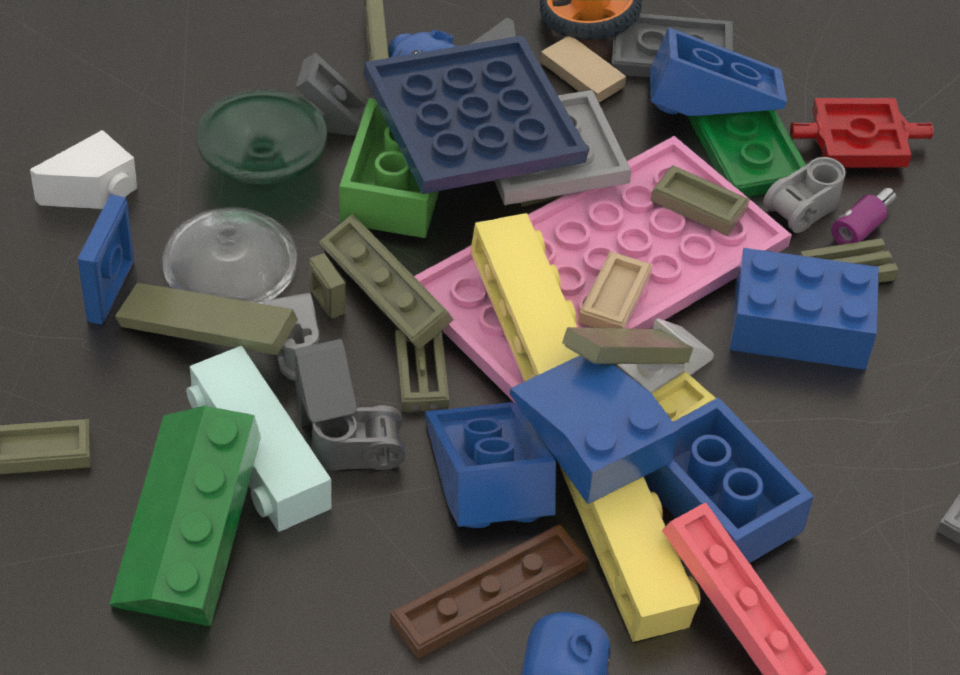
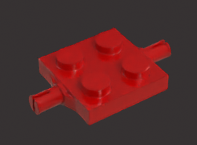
M815 98L812 108L815 122H791L790 124L792 140L815 139L821 147L823 157L837 160L844 168L908 167L911 159L908 139L931 140L933 137L932 122H908L899 112L896 98Z

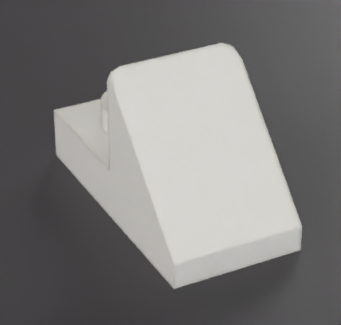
M657 318L654 321L653 329H660L693 347L689 363L618 364L617 367L652 393L685 371L689 375L693 374L713 360L714 353L683 327Z

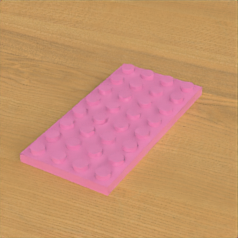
M675 136L627 161L631 169L630 183L567 194L528 214L534 230H540L545 243V255L549 264H554L558 269L561 282L560 289L565 300H570L573 303L577 319L576 325L580 328H592L578 323L579 313L610 251L653 265L649 281L626 327L629 329H650L654 326V321L657 318L666 320L737 278L743 248L779 253L789 247L792 235L751 200L749 201L748 210L728 236L652 202L651 194L653 188L672 165L746 197ZM471 246L414 277L454 319L442 331L516 403L510 395V388L523 383L524 380L470 252Z

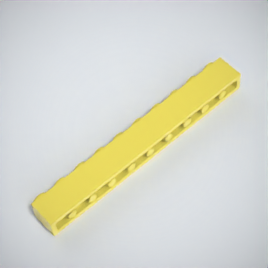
M519 214L475 223L470 252L524 382L579 356V354L568 349L562 343L567 327H577L575 308L570 300H565L560 289L561 282L558 269L554 264H549L545 255V243L540 230H534L528 214ZM560 466L632 642L689 628L696 609L700 604L699 588L695 579L692 576H687L681 563V557L662 532L665 524L662 520L661 502L655 492L650 493L644 477L587 504Z

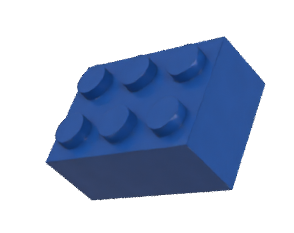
M743 248L735 284L729 350L866 370L877 335L879 267Z
M719 397L673 421L679 429L673 461L644 476L649 490L658 495L660 502L675 518L706 502L749 563L804 531L814 496Z

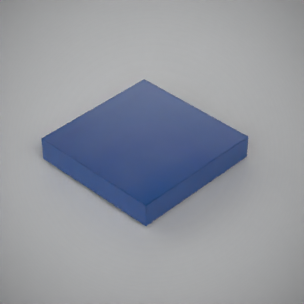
M110 194L78 257L87 322L102 325L106 321L134 263L128 202L126 197Z

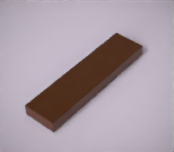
M558 524L391 611L390 622L415 657L419 659L586 570L588 558L563 527Z

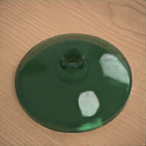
M270 89L242 91L219 100L203 114L197 127V146L204 162L218 174L236 182L250 185L283 183L304 174L320 160L327 143L325 121L313 105L291 93Z

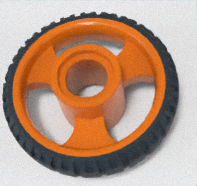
M540 0L539 3L542 19L551 30L562 36H569L579 40H600L618 35L637 21L642 9V0H571L570 4L559 7L553 6L556 0Z

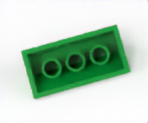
M201 406L163 416L109 603L111 607L211 627L261 440L255 415Z

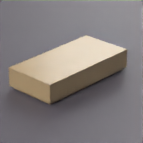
M567 36L541 51L540 63L579 92L593 90L598 102L603 101L625 87L626 76L575 38Z
M610 251L580 310L578 323L592 328H626L649 281L653 265Z

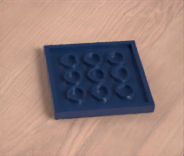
M523 35L364 62L363 75L422 194L586 163L589 149Z

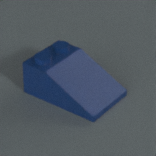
M669 27L649 70L651 102L655 103L657 108L669 114H677L679 112L688 116L777 110L784 109L787 103L781 69Z
M579 355L510 388L511 397L587 504L673 461L679 429L652 393L614 364H594Z
M509 402L425 411V421L446 502L458 526L483 528L489 526L492 522L508 520L532 522L541 516L555 515L556 461L516 403Z

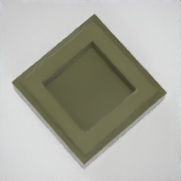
M325 253L310 258L309 284L311 293L331 319L345 314L344 280Z

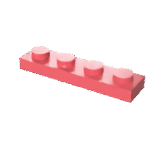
M706 502L672 520L662 529L666 538L763 675H825L827 673Z

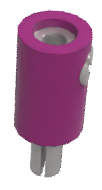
M886 188L877 196L864 195L849 210L841 214L831 226L834 240L839 245L861 242L887 218L886 207L896 199V194H891L893 190Z

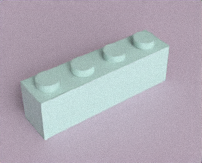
M242 345L191 365V387H188L186 392L192 409L210 406L255 415L261 440L249 486L254 506L260 516H269L278 532L330 510L331 478Z

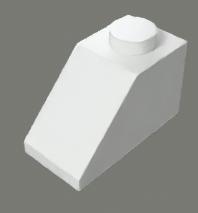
M103 130L30 169L35 201L42 206L103 209L110 194L126 197L137 189L134 157Z

